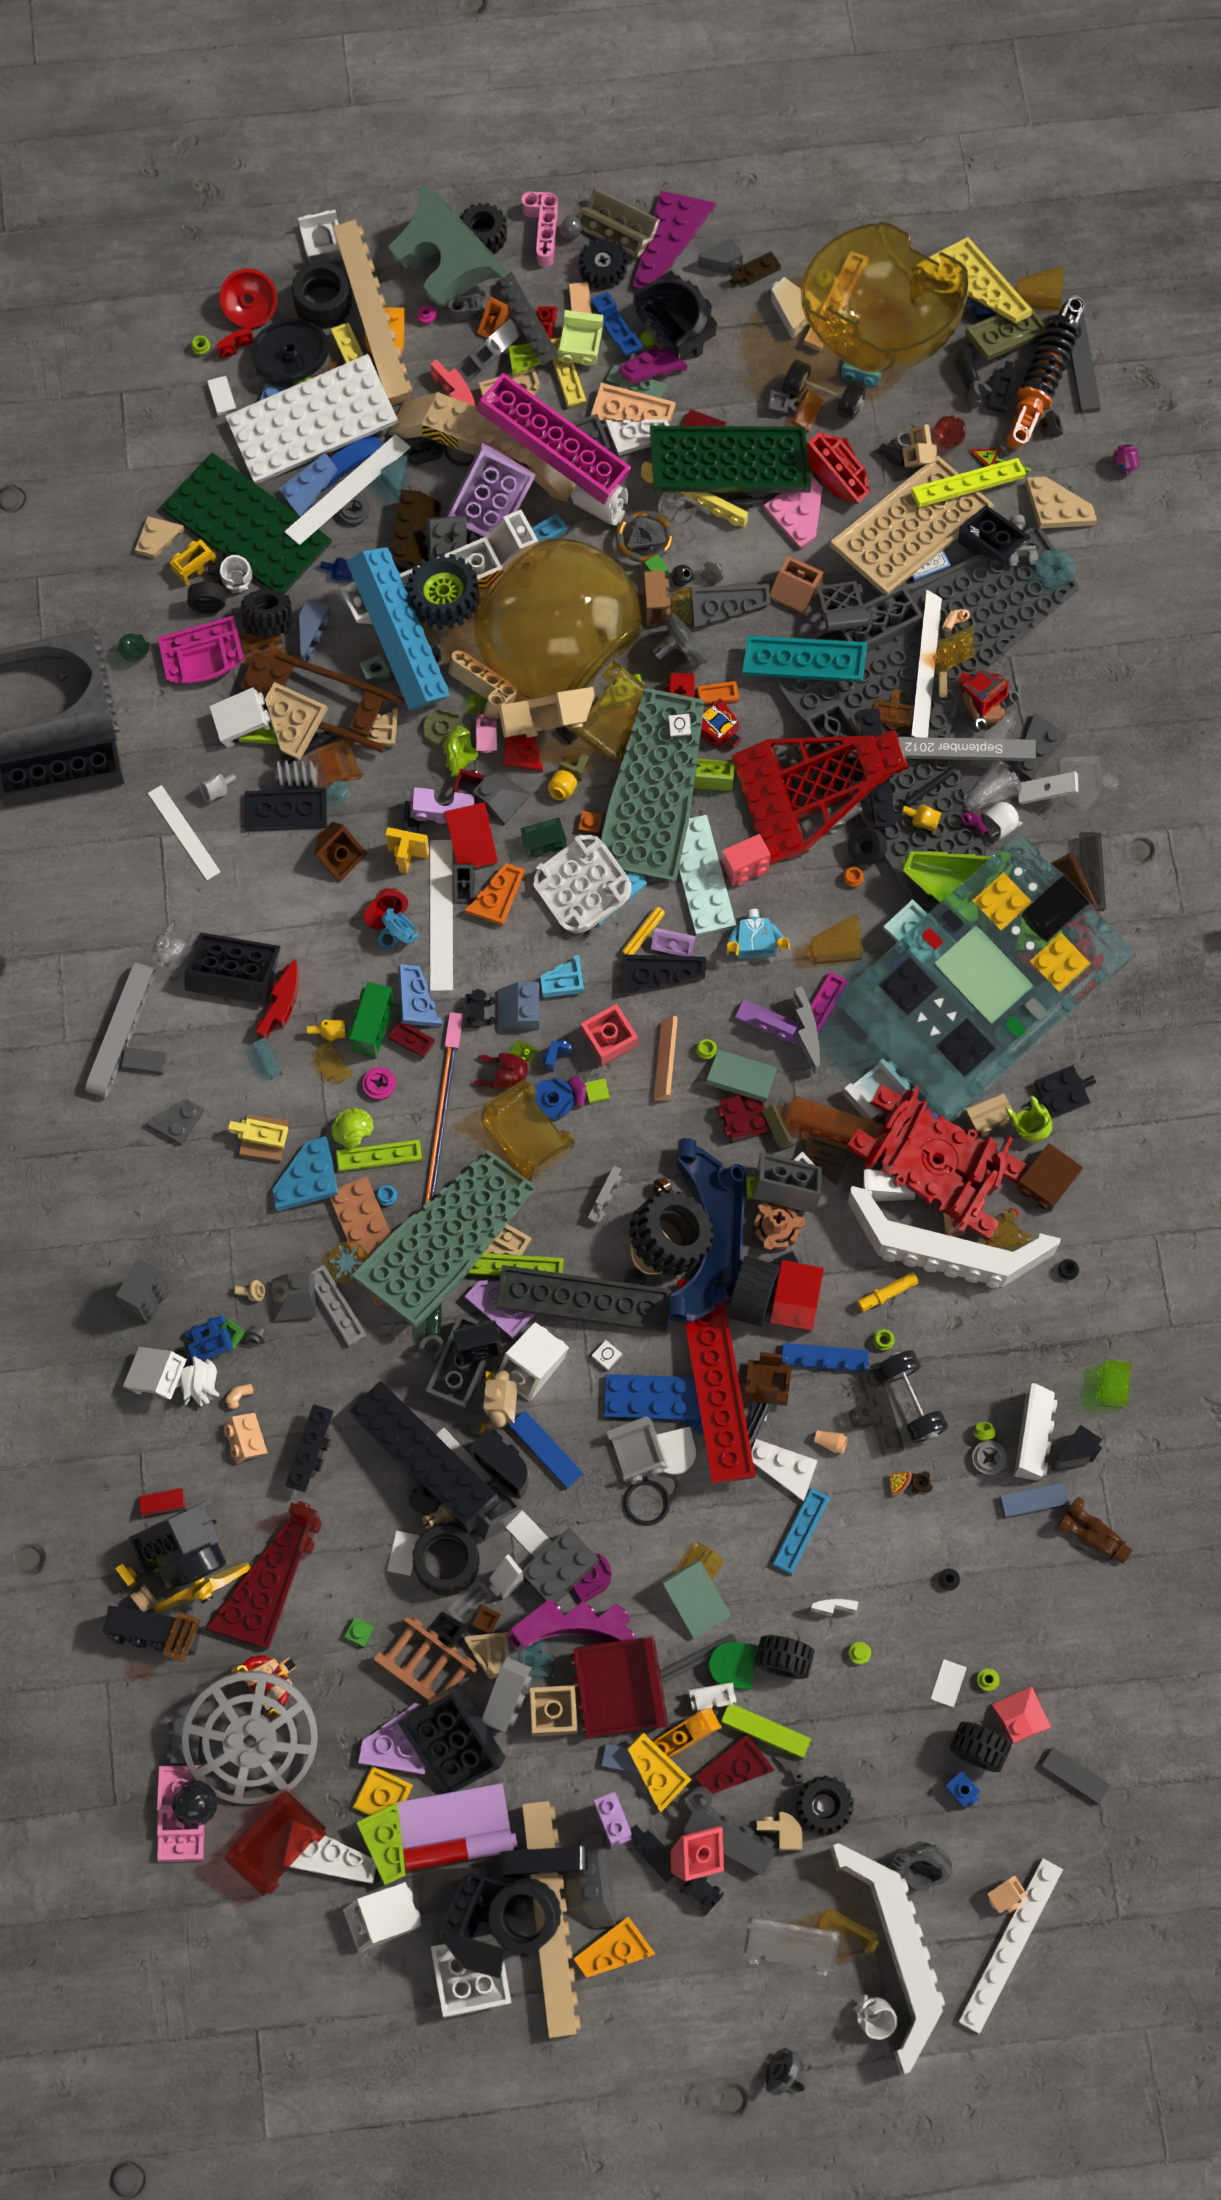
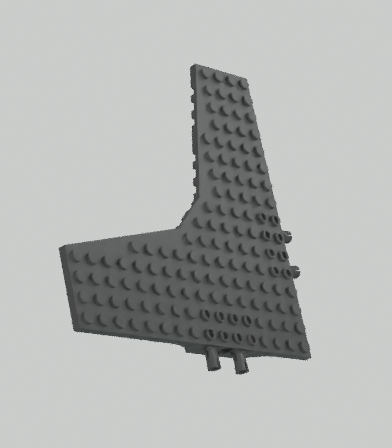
M1036 525L1024 531L1031 536L1030 540L1025 543V546L1036 545L1038 554L1037 564H1029L1028 556L1018 557L1017 565L1010 566L1008 559L1002 562L976 555L927 580L909 586L902 585L892 590L888 595L883 594L871 584L870 589L877 598L863 605L866 610H870L871 622H868L867 627L827 632L826 628L810 637L809 639L867 642V653L863 683L772 677L807 733L808 737L806 738L861 736L859 710L877 708L880 711L883 734L895 730L898 737H915L912 735L927 590L942 598L928 738H949L962 693L963 685L958 682L960 675L966 672L973 676L979 670H987L1079 590L1078 583L1043 530L1039 529V526ZM959 609L969 611L970 617L965 622L954 624L950 632L942 629L951 611ZM940 672H947V697L939 696ZM843 743L806 744L805 747L806 750L814 747L821 754ZM793 745L797 754L800 755L802 753L800 745ZM843 755L838 756L834 759L841 761ZM848 757L845 763L852 766V760L857 759V757ZM906 759L908 769L894 774L893 778H889L896 826L878 828L877 830L885 836L887 841V851L884 859L910 901L913 899L930 917L937 920L948 910L933 896L927 895L903 872L904 868L901 865L904 857H909L911 851L986 856V850L976 827L967 826L961 821L963 813L974 812L956 760ZM831 761L827 772L835 774L839 764ZM843 767L839 777L847 779L851 769ZM951 767L955 772L954 775L910 806V808L916 810L919 805L924 804L933 810L942 812L935 832L913 826V817L902 814L904 808L903 801ZM819 774L813 776L815 782ZM825 774L821 785L830 782L833 777ZM853 777V779H852V782H854V783H856V784H858V783L861 782V781H854V777ZM837 779L836 782L842 790L845 782ZM869 792L860 801L862 811L857 816L864 827L875 829Z

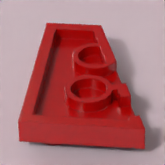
M526 734L506 737L502 765L542 772L543 766L539 756L540 751L536 737L526 738Z

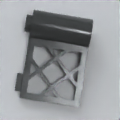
M852 581L817 587V594L825 618L827 632L867 627L868 622H871L870 610H866L860 595H863L861 584ZM847 589H853V592L851 594H847L843 591ZM831 592L833 595L828 597L823 595V593ZM840 596L845 600L841 603L835 599ZM851 601L856 603L858 606L850 607L847 604ZM830 604L837 607L836 609L827 610Z

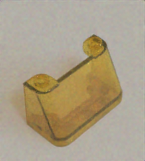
M523 1079L485 1103L481 1121L485 1129L521 1175L531 1182L569 1152L575 1145V1139L569 1131L561 1130L559 1132L535 1102L537 1094L535 1087Z

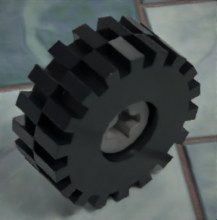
M596 238L595 243L591 240L589 241V246L585 244L579 257V272L582 275L583 281L587 280L588 285L593 284L595 289L601 286V290H606V286H609L610 289L614 288V283L618 286L620 279L624 280L627 273V256L625 249L622 250V245L620 243L616 245L615 240L609 242V238H605L604 241H601V238ZM604 260L606 264L603 265L600 261Z

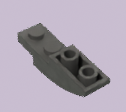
M508 319L454 368L463 377L465 382L468 383L512 344L522 332L511 319Z

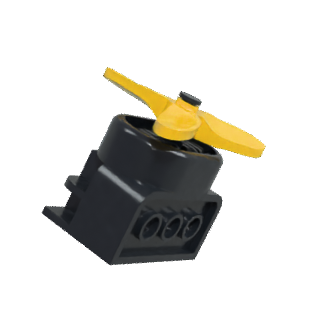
M211 1499L128 1537L145 1573L149 1576L158 1573L166 1591L170 1592L190 1583L193 1584V1586L153 1607L155 1613L200 1599L201 1604L213 1599L211 1592L230 1583L251 1569L247 1562L207 1579L204 1578L226 1565V1559L218 1544L220 1539L213 1526L217 1521L216 1519L210 1520L205 1506L212 1503Z

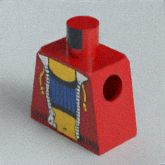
M719 698L703 712L700 737L717 748L721 747L725 742H728L735 748L742 739L736 734L739 730V722L723 700Z

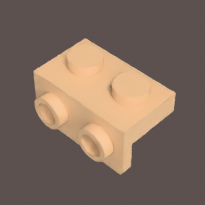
M255 1413L231 1417L224 1424V1434L229 1440L230 1453L236 1464L242 1463L245 1459L261 1457L267 1454Z

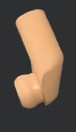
M966 609L951 611L942 629L950 632L954 624L965 622L970 617L969 611Z
M252 1383L234 1387L225 1399L229 1409L238 1408V1400L242 1396L254 1394Z

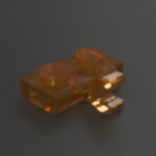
M893 689L890 702L875 700L873 709L879 708L881 723L912 727L914 706L899 704L901 690Z

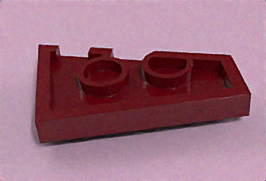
M746 1735L694 1778L701 1787L707 1788L711 1794L775 1770L749 1736Z

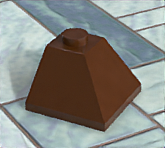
M331 822L318 836L314 852L338 882H341L367 855L366 851L347 828L335 822Z

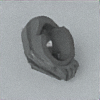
M921 1841L898 1851L891 1864L894 1871L902 1875V1878H905L907 1884L918 1890L929 1889L930 1886L944 1884L952 1874V1863L949 1855L936 1844L933 1846Z

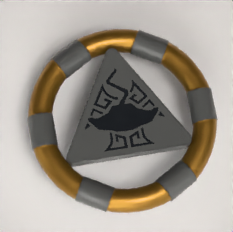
M643 510L630 513L623 518L617 527L615 538L617 546L624 556L630 560L644 563L657 554L661 558L669 551L673 541V533L670 524L663 516L652 511ZM645 518L657 521L662 525L665 540ZM638 519L626 547L623 531L628 524ZM663 545V547L651 555H640L630 551L632 549L647 550L652 546Z

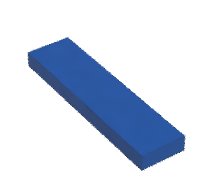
M523 1411L515 1419L514 1423L509 1424L510 1428L567 1489L583 1475V1472L526 1411Z

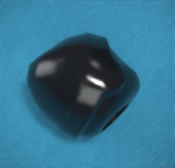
M682 564L673 568L671 578L674 584L684 586L693 580L694 574L690 567Z

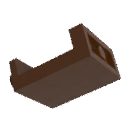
M1048 1143L1021 1178L1017 1188L1025 1197H1031L1037 1201L1036 1204L1043 1210L1048 1209L1052 1211L1073 1181L1081 1174L1083 1167Z

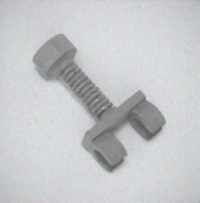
M1015 515L1009 519L1011 523L1021 530L1026 526L1025 518L1022 515ZM1024 544L1008 558L1009 565H1017L1018 557L1028 556L1029 564H1037L1038 554L1036 545L1025 546Z

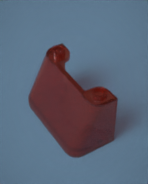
M287 1787L230 1848L224 1860L263 1897L267 1892L271 1895L280 1885L277 1882L280 1876L314 1841L319 1843L327 1834L324 1831L327 1826Z

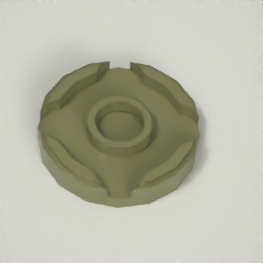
M441 708L427 715L423 724V732L430 744L442 748L447 736L456 729V726L463 727V723L456 712Z

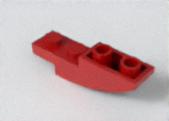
M294 959L290 965L287 964L284 967L281 979L273 984L271 994L274 1001L270 1003L265 1018H261L257 1023L256 1032L258 1038L263 1041L267 1040L276 1025L281 1028L285 1027L294 1009L299 989V968L297 961Z

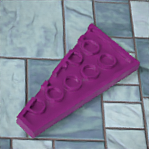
M665 191L660 192L654 212V217L660 219L654 238L642 253L633 284L634 291L664 275L673 266L676 258L681 255L696 235L698 228L701 224H704L707 216L716 208L715 202Z

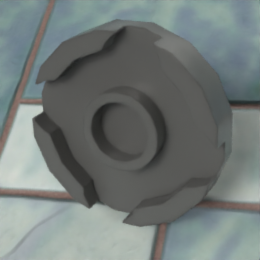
M787 2048L780 2049L772 2056L775 2059L770 2066L766 2064L764 2068L762 2086L773 2095H780L787 2089L792 2092H803L806 2087L807 2076L799 2071L800 2059L798 2055Z

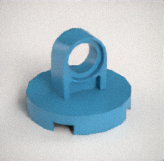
M391 908L387 909L381 917L386 928L378 936L380 946L385 949L392 948L400 940L409 944L413 943L419 935L418 932L414 933L413 929L415 926L407 917L400 912L397 915L392 913L394 909ZM384 934L392 935V944L385 943L383 939Z

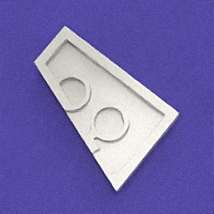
M667 419L643 420L642 422H631L630 420L612 422V420H605L618 456L650 447V426H669Z

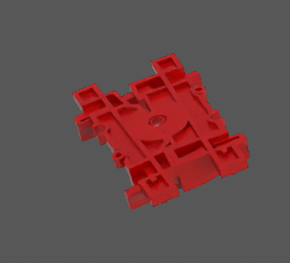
M880 1084L870 1102L871 1105L888 1113L879 1134L874 1139L857 1128L845 1147L866 1160L864 1166L869 1170L881 1155L884 1157L881 1171L888 1176H896L893 1181L896 1187H902L906 1183L907 1188L923 1198L927 1206L932 1201H936L939 1205L937 1212H944L953 1218L952 1226L956 1230L962 1232L967 1226L969 1230L988 1241L999 1221L982 1211L986 1204L984 1197L991 1195L998 1188L1002 1176L1018 1184L1028 1165L1008 1154L1013 1138L1009 1136L1004 1140L1000 1151L995 1153L998 1143L993 1141V1137L990 1136L986 1141L982 1139L975 1140L977 1137L975 1130L970 1129L965 1133L964 1129L946 1120L943 1114L938 1119H934L931 1116L933 1109H926L928 1102L926 1100L924 1102L917 1100L920 1089L918 1085L913 1090L907 1089L902 1096ZM934 1157L939 1159V1164L934 1163ZM961 1176L967 1178L965 1184Z

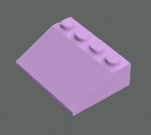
M482 443L447 511V517L466 516L467 529L486 537L503 520L504 516L518 511L536 475L502 452Z

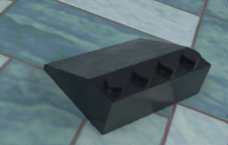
M200 932L185 969V991L266 1004L271 991L281 946Z
M459 1683L440 1692L397 1722L442 1794L458 1791L496 1771L502 1766L506 1758Z

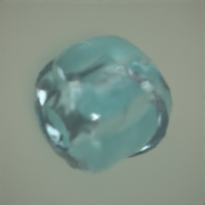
M335 781L329 788L330 796L335 802H345L351 796L352 789L345 781Z

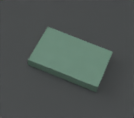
M718 1049L706 1084L766 1103L778 1067Z
M699 1559L661 1582L693 1639L731 1616Z

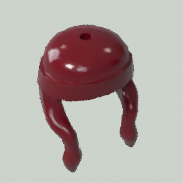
M502 1052L499 1053L498 1057L494 1058L487 1055L478 1056L479 1059L486 1063H501L502 1066L498 1069L494 1082L479 1079L474 1081L476 1085L488 1086L495 1090L502 1088L512 1090L521 1088L525 1084L528 1065L526 1060L519 1055Z

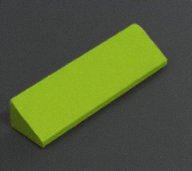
M734 1704L727 1706L721 1720V1724L800 1759L804 1758L811 1738Z

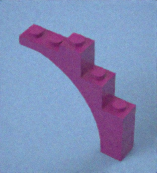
M551 1599L547 1600L516 1624L505 1635L519 1653L540 1640L559 1635H581L604 1642L636 1638L633 1631L626 1628V1625L631 1621L627 1611L617 1603L597 1618L594 1609L584 1601L564 1616L560 1606L557 1603H553Z

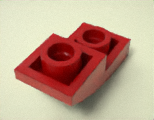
M537 306L536 315L551 340L558 309L556 306Z
M251 327L235 331L222 339L216 345L218 358H230L237 354V347H246L252 344L254 339Z

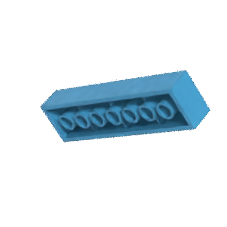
M388 547L363 551L347 560V565L409 711L434 705L449 697L450 693L447 684L444 682L440 668L436 663L432 649L427 642L424 630L419 623L415 609L412 607L408 592L402 583L400 573L397 571Z

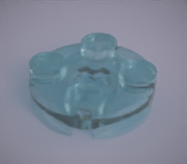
M1046 550L1042 553L1037 561L1035 572L1037 578H1040L1043 582V585L1052 589H1060L1069 582H1072L1076 573V564L1072 554L1061 550ZM1057 566L1061 570L1055 573L1051 567Z

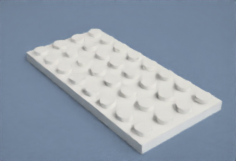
M368 354L225 416L255 484L262 483L317 459L324 453L333 452L399 423Z

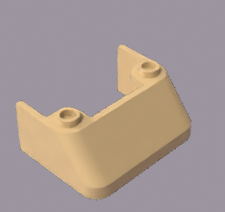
M589 687L557 692L551 696L498 705L504 737L526 734V738L538 736V731L567 725H570L571 728L582 727V722L587 721L595 696L594 688Z

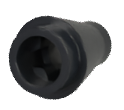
M881 444L878 454L896 466L904 465L903 447Z

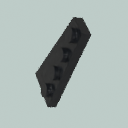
M623 954L622 996L705 979L706 957Z

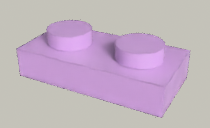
M655 928L651 949L679 956H692L696 936Z

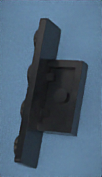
M315 1404L312 1406L285 1483L286 1487L305 1493L311 1476L315 1477L316 1472L321 1471L324 1461L321 1457L324 1451L327 1452L331 1439H328L327 1430L333 1416V1410Z

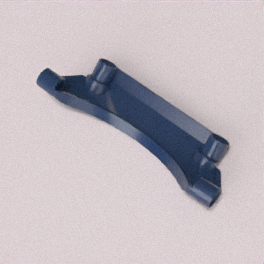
M682 1138L678 1140L677 1167L688 1183L696 1203H700L703 1206V1211L707 1212L710 1216L708 1220L713 1225L711 1233H714V1241L712 1242L710 1252L696 1265L687 1282L679 1290L669 1295L668 1319L688 1324L714 1311L716 1304L725 1305L731 1300L742 1263L746 1171L742 1165L737 1163L728 1168L722 1167L723 1163L704 1149L697 1147V1142L694 1139Z

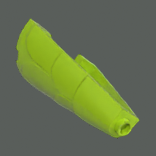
M911 851L909 857H904L901 867L904 868L903 872L927 895L933 896L947 910H952L971 930L979 924L987 932L986 928L987 926L990 927L992 922L972 900L1003 872L1009 877V874L1013 872L1015 859L1008 858L1007 856Z

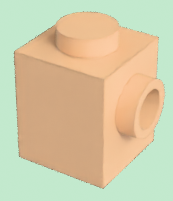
M1013 1876L987 1895L989 1896L991 1906L995 1910H998L999 1913L1007 1910L1010 1913L1020 1906L1018 1901L1026 1897L1027 1893L1017 1878Z

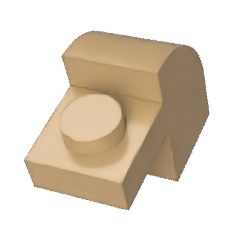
M924 424L909 429L911 445L902 448L905 467L914 468L931 463L936 457L937 444H932L929 425Z
M779 1812L778 1821H775V1817H761V1821L756 1822V1832L778 1833V1851H802V1830L798 1821L790 1814Z

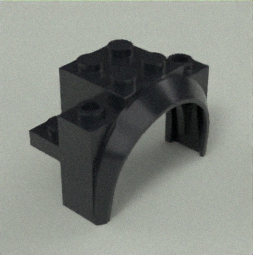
M672 270L633 292V304L636 308L652 300V304L682 336L675 342L676 351L674 354L678 359L692 351L696 358L702 355L704 343L716 336L717 323L711 316L712 305L710 301L704 299L699 288L693 285L690 280L683 281Z

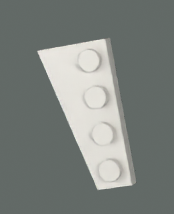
M294 1820L284 1863L285 1867L373 1884L377 1868L373 1858Z

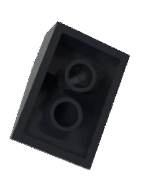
M985 505L959 527L958 543L972 553L1004 562L1029 541L1031 536Z

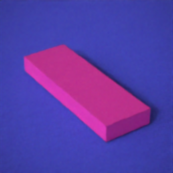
M829 972L811 1003L818 1032L821 1031L848 984L847 980L832 972Z

